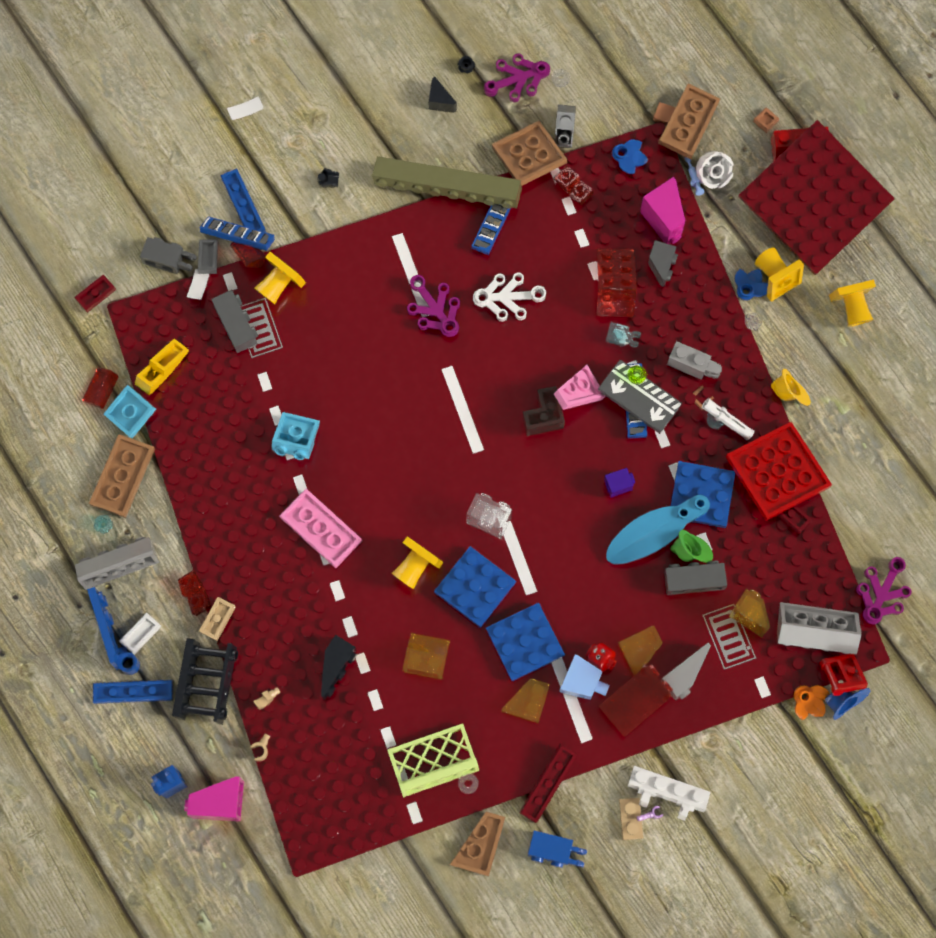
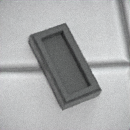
M218 239L199 240L198 274H217Z

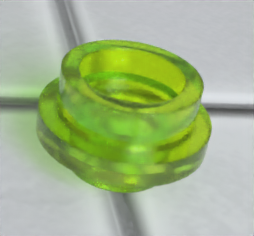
M638 365L632 366L627 373L628 380L633 384L643 383L647 376L645 369ZM634 372H639L640 376L636 377Z

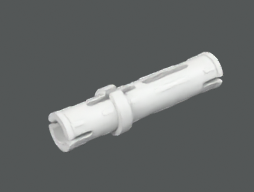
M710 398L705 400L702 409L714 416L716 421H721L745 438V440H749L753 436L754 430L728 413L725 407L718 406Z

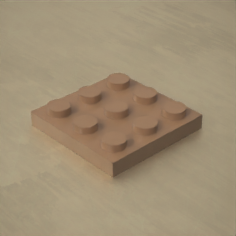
M540 121L492 144V149L513 179L521 180V186L567 163V158Z

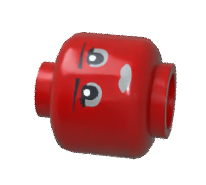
M604 643L593 644L586 654V657H588L587 662L602 672L608 669L612 670L617 662L615 660V651Z

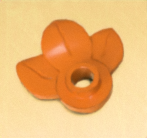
M802 685L797 687L794 691L796 715L802 720L808 714L815 717L824 716L826 708L823 700L830 695L829 691L820 685L812 687ZM807 693V696L802 699V695Z

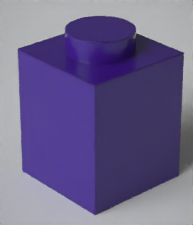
M627 468L605 475L604 482L610 498L632 491L635 479L632 472L629 473Z

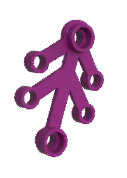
M520 53L514 54L513 64L516 66L522 65L530 70L522 71L507 65L505 60L499 59L496 62L497 71H504L514 76L497 82L487 81L484 84V93L489 97H494L497 95L498 89L517 83L514 90L509 93L510 101L515 103L520 100V93L527 79L534 77L532 83L526 87V94L531 97L535 96L540 80L550 74V66L545 61L534 63L526 60ZM533 88L535 91L530 92L529 89ZM516 94L518 97L513 98L512 95Z
M421 275L413 276L410 280L411 289L416 292L418 291L429 307L410 303L407 306L408 314L412 316L417 313L436 316L440 322L429 321L425 317L418 320L419 329L426 330L432 328L441 330L442 334L447 337L455 336L459 331V324L455 317L457 309L460 307V300L456 297H452L449 300L450 310L447 318L443 313L446 295L449 293V285L447 283L439 284V295L436 303L425 288V279ZM418 282L421 284V286L416 287L414 286V284ZM442 287H446V288H447L446 291H441L440 289H441ZM456 301L458 304L453 306L451 302ZM411 307L416 308L414 312L410 311L409 309ZM425 321L427 325L421 326L420 323ZM452 326L453 329L449 331L446 327Z
M895 557L890 560L888 564L889 572L882 587L879 583L878 572L875 567L870 566L864 571V576L870 579L876 596L874 603L870 597V587L867 583H860L856 587V591L862 596L866 607L863 611V617L869 624H877L882 620L883 616L889 614L899 615L904 610V606L900 602H895L889 607L881 608L885 601L900 597L906 599L912 593L908 586H903L898 590L889 592L896 575L901 573L906 567V563L901 557ZM893 564H896L898 569H895ZM868 570L873 572V576L869 575ZM861 586L865 588V592L861 591ZM903 589L907 591V595L903 594ZM895 606H898L900 611H896ZM870 612L874 613L875 618L870 616Z

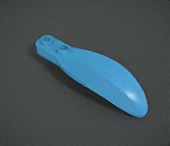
M696 495L678 506L655 509L633 520L612 540L606 553L607 560L612 564L629 563L663 548L679 535L680 530H683L686 524L708 511L710 507L708 498L704 495ZM697 502H702L703 506L699 507ZM685 511L687 516H682L680 512Z

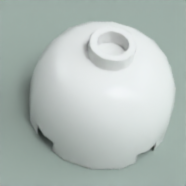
M710 151L698 160L696 175L700 182L708 188H722L731 180L733 176L732 166L734 167L731 158L726 154Z

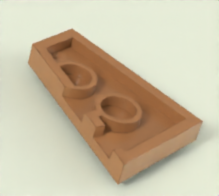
M486 811L450 866L489 877L505 817Z

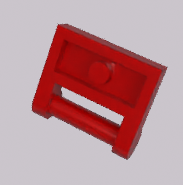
M854 654L825 658L819 662L821 669L825 671L832 686L831 691L834 696H840L844 692L867 688L868 682ZM832 667H837L844 683L838 682Z

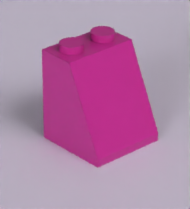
M673 177L645 195L640 210L641 214L666 244L676 243L682 237L685 224L676 179Z
M235 776L189 794V799L185 800V812L192 819L241 822L243 779Z

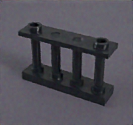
M186 639L172 717L186 720V715L188 714L214 717L213 722L223 725V721L226 720L228 713L226 705L234 662L238 659V650L235 645L228 643L226 650L201 647L200 643L195 639ZM203 655L225 658L223 670L197 667V657ZM196 675L221 677L219 689L194 686L192 684L193 678ZM197 694L217 697L216 708L190 706V696Z

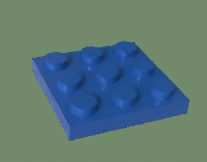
M678 461L671 506H678L696 495H704L708 498L710 507L704 515L692 522L726 528L735 471ZM699 501L697 505L702 507L703 503ZM685 511L680 512L682 516H687Z
M470 546L434 590V593L481 628L516 584V580Z
M539 603L486 627V631L511 681L519 679L565 656Z

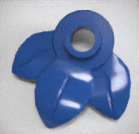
M628 140L625 144H619L613 148V158L619 162L620 169L628 174H634L635 167L642 166L648 162L647 157L639 151L642 145L641 141ZM623 152L624 156H620L618 153Z
M742 269L737 271L735 283L738 286L737 295L740 299L747 301L753 297H763L767 294L768 283L762 282L760 269L753 270L748 274ZM743 290H748L749 294H744Z

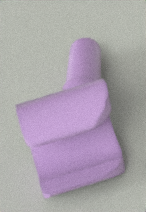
M655 806L650 812L637 816V820L661 818L663 814L657 816L654 813V810L659 809L660 806Z

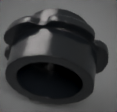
M463 56L457 63L459 66L458 70L462 73H471L475 68V62L469 56Z

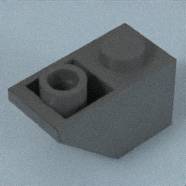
M558 104L554 139L558 147L572 148L576 106Z
M655 240L648 265L660 286L664 287L666 281L670 282L673 272L670 270L671 264L675 265L678 254L675 253L676 246Z

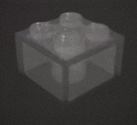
M476 493L466 514V523L502 539L511 520L512 509L504 502L500 501L497 503L493 501L492 497L482 493L480 495Z

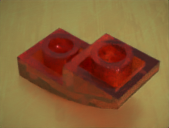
M565 166L554 176L557 184L580 205L594 194L593 189L581 181L580 176L568 166Z
M192 570L178 579L182 596L188 599L192 615L198 616L212 607L206 590L195 571Z

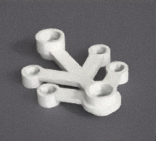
M515 273L513 279L500 293H493L498 286L505 284V276L497 274L486 289H478L474 292L473 302L479 307H488L496 314L497 319L503 322L507 319L508 312L505 309H500L493 302L500 301L515 313L517 320L521 321L526 318V310L520 308L511 300L532 299L535 302H542L546 297V290L542 286H535L531 291L511 292L517 285H521L524 282L523 274ZM520 277L522 280L516 281L515 278ZM497 278H502L503 281H502V282H497L496 279H497ZM540 293L542 296L537 298L535 294ZM484 296L486 299L480 301L479 297ZM518 312H523L524 315H523V316H518L517 313H518ZM504 313L505 317H500L499 314Z

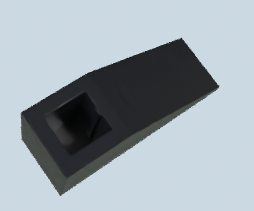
M337 635L334 636L324 654L321 698L323 700L332 696L336 689L334 685L337 680L341 681L347 672L345 670L348 663L352 664L357 657L355 653L357 651L356 647Z

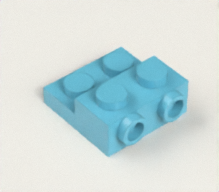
M282 412L272 440V450L280 456L289 454L293 455L297 460L309 459L320 421Z

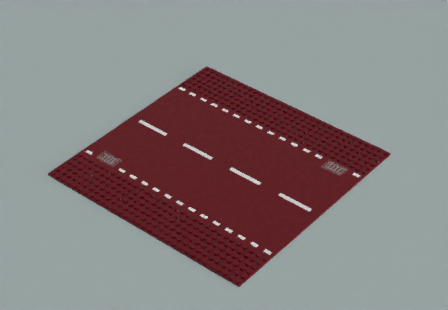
M663 122L564 153L567 158L566 164L522 185L518 207L510 209L489 255L472 249V244L491 205L477 201L468 202L465 199L459 198L450 199L447 196L440 195L218 267L217 274H209L201 299L187 297L193 280V276L107 305L133 388L156 408L145 425L152 446L155 447L154 452L207 614H209L217 597L236 606L217 644L220 650H226L227 644L232 643L238 650V659L234 662L231 687L250 745L260 742L264 734L270 736L266 746L268 756L265 760L256 761L293 876L295 877L306 875L531 793L560 743L578 754L562 780L565 781L794 698V691L799 686L806 685L812 687L820 685L824 687L830 685L827 675L821 669L819 662L825 658L847 654L779 644L777 640L780 602L858 613L861 639L857 654L854 655L862 672L880 667L890 661L876 625L867 623L863 617V611L866 607L862 596L856 591L858 582L820 493L797 505L812 519V522L798 535L778 516L765 521L735 473L727 527L721 528L690 522L683 529L703 539L709 545L713 553L712 561L724 563L727 580L725 590L674 595L666 594L664 571L669 565L679 564L680 567H684L694 562H698L699 565L707 564L697 559L684 562L671 551L670 548L679 535L663 548L638 560L624 564H612L607 560L606 553L608 547L623 528L650 511L671 506L678 461L734 471L726 459L728 453L790 422L780 398L771 387L773 381L677 153L658 144L666 128ZM628 140L641 141L642 145L639 151L648 159L646 164L635 167L634 174H628L621 170L619 162L612 156L613 148L619 144H625ZM619 152L618 155L624 156V153ZM509 172L497 175L513 179ZM674 177L679 191L685 224L682 237L676 243H669V245L676 246L675 253L678 256L675 265L671 264L670 270L673 271L670 282L666 281L663 287L660 286L648 265L655 240L663 241L641 214L640 210L645 195ZM269 252L296 271L306 282L301 288L291 280L275 304L255 289L274 269V266L265 258ZM515 273L523 274L524 282L521 285H517L511 292L531 291L535 286H542L546 290V297L542 302H535L532 299L511 300L520 308L526 310V318L521 321L517 320L515 313L500 301L493 302L500 309H505L508 312V317L503 322L499 321L496 314L488 307H479L473 302L474 292L478 289H486L497 274L505 276V284L498 286L493 293H500L513 279ZM421 275L425 279V288L436 303L439 295V284L447 283L449 285V293L446 295L443 313L447 318L450 310L449 300L452 297L460 300V307L457 309L455 317L459 324V331L455 336L447 337L442 334L441 330L432 328L426 330L419 329L418 320L425 317L429 321L440 322L436 316L418 313L414 316L408 314L407 306L410 303L429 307L420 293L411 289L410 280L413 276ZM520 277L515 278L516 281L522 280ZM497 278L496 281H497V282H502L503 279H502V278ZM417 282L414 286L420 287L421 284ZM442 287L440 290H441V291H446L447 288H446V287ZM230 290L233 291L234 295H239L243 304L240 307L242 311H247L250 318L248 323L250 327H255L258 337H256L257 344L239 353H236L211 300ZM540 293L535 294L537 298L542 296ZM484 296L479 297L480 301L486 299ZM456 301L451 302L453 306L458 304ZM411 307L409 310L414 312L416 308ZM518 312V313H517L518 316H523V315H524L523 312ZM500 313L499 316L505 317V314ZM422 321L420 325L426 326L427 323L425 321ZM447 326L446 329L450 331L453 327ZM173 339H176L189 351L166 380L152 394L148 395L135 385L136 376L149 365V361ZM676 341L712 356L710 360L722 367L720 376L717 379H712V377L704 375L701 380L668 366L667 363ZM619 360H622L626 364L642 363L643 376L679 400L682 405L660 434L647 426V438L628 439L626 410L605 396L602 400L563 410L554 393L586 365H588L598 384L601 385ZM700 386H703L704 389L695 396L693 392ZM713 396L714 399L712 401L720 407H725L728 413L753 429V436L749 440H745V438L721 421H716L710 413L704 409L701 410L695 404L696 399L703 404L706 399ZM282 412L320 421L309 459L297 460L293 455L289 454L280 456L272 450V440ZM627 468L629 473L632 472L635 479L632 491L610 498L604 482L605 475ZM305 489L311 492L362 539V542L336 569L279 517ZM406 537H409L443 561L440 568L429 562L414 589L392 574L412 550L403 543ZM470 546L516 580V584L481 628L434 593V590ZM539 603L565 656L519 679L511 681L486 631V627ZM337 635L356 647L357 651L355 653L357 657L352 664L348 663L345 670L347 672L341 681L337 680L334 685L336 689L332 696L323 700L321 698L324 654L334 636ZM598 643H604L615 651V660L617 661L612 670L608 669L602 672L599 681L610 685L605 696L594 691L591 700L559 692L575 654L587 661L588 657H586L589 648L593 644L597 645ZM709 643L711 645L692 687L689 689L691 693L684 699L679 697L674 700L660 682L661 679ZM832 667L837 680L841 681L842 678L837 667ZM278 688L280 693L273 698L271 703L259 710L253 701L262 697L263 692H269ZM463 724L477 760L479 771L403 797L388 749ZM461 730L454 732L450 739L460 743L463 737ZM440 738L434 739L431 746L441 750L445 741ZM448 742L444 752L453 756L458 746ZM417 745L412 752L422 757L426 747ZM262 747L252 749L255 758L261 757L264 754V748ZM462 748L456 756L461 760L471 758L469 752ZM429 749L425 758L435 762L439 753ZM402 751L393 754L395 760L403 763L407 756ZM410 755L406 765L416 769L420 760ZM441 755L437 764L443 767L448 766L451 759ZM423 761L418 771L428 773L432 765ZM404 768L400 775L402 781L410 779L413 772Z

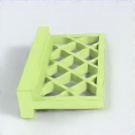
M463 724L388 749L403 797L479 771L477 760ZM461 730L463 737L460 743L450 739L454 732ZM440 738L445 741L441 750L431 746L434 739ZM448 742L458 746L453 756L444 752ZM422 745L426 747L422 757L412 752L415 746ZM462 748L469 752L471 758L461 760L456 756ZM429 749L439 753L435 762L425 758ZM402 751L407 756L403 763L395 760L393 754ZM410 755L420 760L416 769L406 765ZM441 755L451 759L448 766L443 767L437 764ZM423 761L432 765L430 772L422 773L418 771ZM404 768L413 772L410 779L402 781L400 775Z

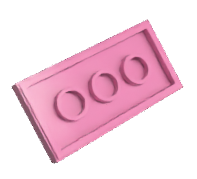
M307 489L279 516L335 569L362 542V539Z

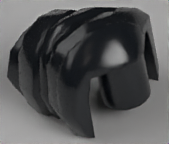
M324 168L317 177L319 185L322 188H338L339 172Z

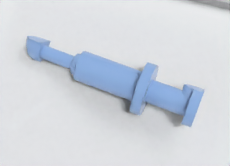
M685 157L692 180L690 185L696 188L695 194L700 196L705 192L704 189H701L700 185L702 183L696 175V169L692 166L691 159Z

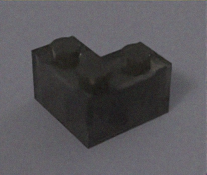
M556 386L537 390L539 408L523 411L522 419L526 436L564 429L565 420L562 407L554 395L557 391Z

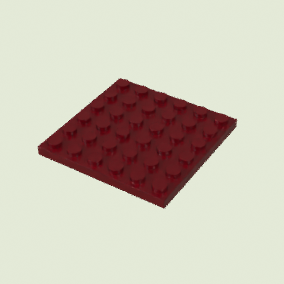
M818 120L738 195L747 207L814 275L818 274L895 199Z

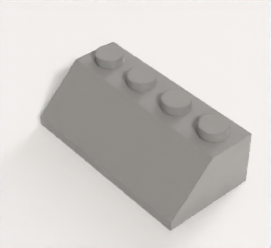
M140 537L132 544H121L113 551L109 552L106 550L98 553V556L94 558H83L78 564H75L78 582L87 590L160 562L149 537Z
M780 602L777 640L779 644L800 646L806 649L815 648L822 649L823 651H836L844 654H857L861 639L858 613Z

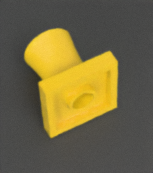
M774 247L765 250L757 257L755 265L769 277L767 298L771 302L802 283L804 264L800 259L786 266Z
M269 252L265 258L274 266V269L255 289L275 304L291 280L301 288L306 282L296 271Z
M874 279L840 287L829 294L831 302L844 300L848 327L858 326L874 320L864 294L876 287Z
M406 537L403 543L412 550L392 574L414 589L429 562L440 568L443 561L409 537Z

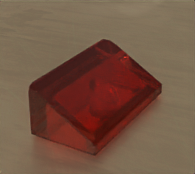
M236 242L230 244L246 267L262 268L266 255L261 249Z
M98 367L82 401L103 409L119 376L112 370Z

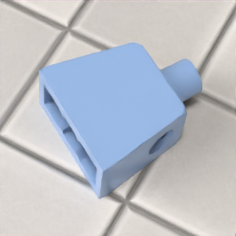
M575 654L559 692L591 700L594 691L605 696L610 685L599 681L602 674L601 670Z

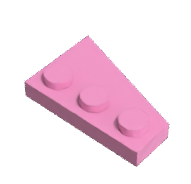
M588 365L583 367L554 393L563 410L599 401L605 397V395L598 391L600 385Z

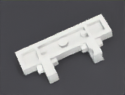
M636 766L633 767L628 787L637 789V793L642 794L640 806L647 808L651 796L672 801L676 805L681 806L677 818L684 821L689 811L693 812L695 809L705 812L710 792Z

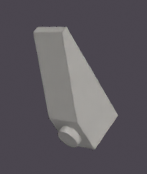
M709 643L661 679L660 682L674 700L679 697L684 699L691 693L689 689L692 687L711 645Z

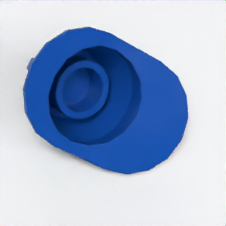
M866 688L858 692L849 691L844 692L840 696H834L831 693L825 701L834 712L833 720H837L848 710L861 703L870 694L871 690Z

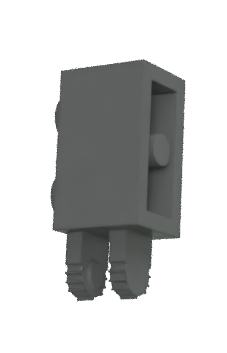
M147 237L140 259L145 265L178 274L179 269L192 271L193 266L182 261L183 259L195 261L197 256L184 251L182 246L172 242L169 244L157 237Z

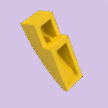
M173 339L136 376L135 385L148 395L152 394L174 371L189 349L176 339Z

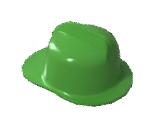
M680 530L679 537L670 548L684 562L697 559L708 563L713 559V553L709 545L703 539L685 530Z

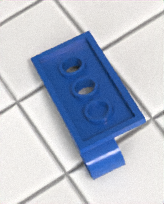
M95 587L87 589L110 664L116 670L120 669L126 675L137 673L140 668L139 660L134 654L129 653L125 647L118 648L111 626L114 625V620L111 613L106 609L109 606L106 596ZM132 659L133 665L130 668H124L125 661Z

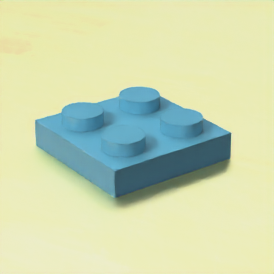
M127 385L105 411L104 415L126 435L133 438L155 412L156 408L132 387Z

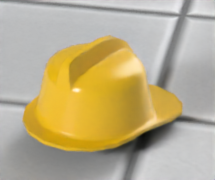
M782 369V375L771 384L776 395L784 401L797 399L803 405L809 406L811 402L806 390L792 377L788 370Z

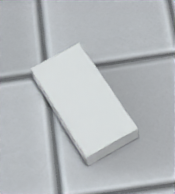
M146 613L119 642L135 655L161 628V625Z

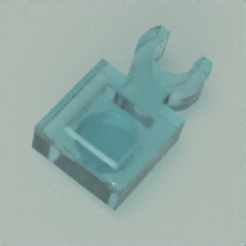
M611 322L606 342L624 346L625 342H628L632 347H638L639 342L633 341L632 338H640L641 333L638 331L630 333L628 332V326Z

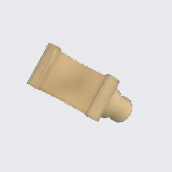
M275 688L269 692L265 691L262 693V697L253 702L260 710L271 703L273 698L280 693V690Z
M264 734L260 742H256L250 747L251 749L256 747L264 748V754L261 757L255 758V761H263L268 756L266 746L270 736Z

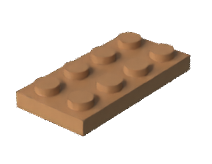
M688 83L658 144L691 159L720 98Z
M118 434L89 505L126 518L155 447Z

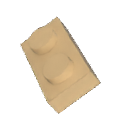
M217 597L199 632L218 641L236 606Z
M640 798L619 799L623 840L643 839L642 820H637V816L641 815Z

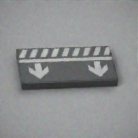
M619 360L598 388L599 392L659 434L682 405L679 400L622 360Z

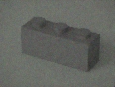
M230 290L211 299L236 353L256 345L258 334L255 327H250L248 323L250 318L247 311H242L240 307L243 304L239 295H234L233 291Z
M709 561L706 565H699L698 562H694L684 567H680L679 564L669 565L664 571L667 595L725 590L727 587L724 563H719V561Z

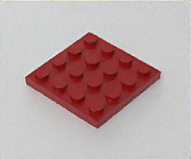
M792 422L726 455V459L765 521L832 486V483Z

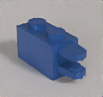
M174 765L151 776L154 781L151 783L153 790L156 794L162 795L166 799L188 787L179 769Z
M534 830L528 856L532 857L531 861L543 863V860L551 862V866L563 868V865L567 866L568 864L584 867V862L569 859L571 852L586 855L587 850L572 846L573 840Z

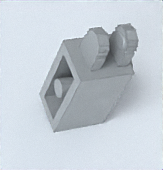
M677 341L667 363L668 366L701 380L704 375L717 379L720 376V372H722L721 365L710 360L712 356Z

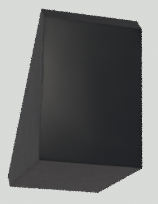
M433 77L428 101L429 110L456 112L457 102L438 79Z

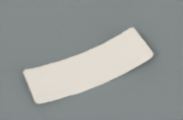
M256 97L242 104L229 107L227 110L231 119L235 120L260 111L264 107L260 98Z
M195 269L187 294L188 298H202L209 274H198V269Z

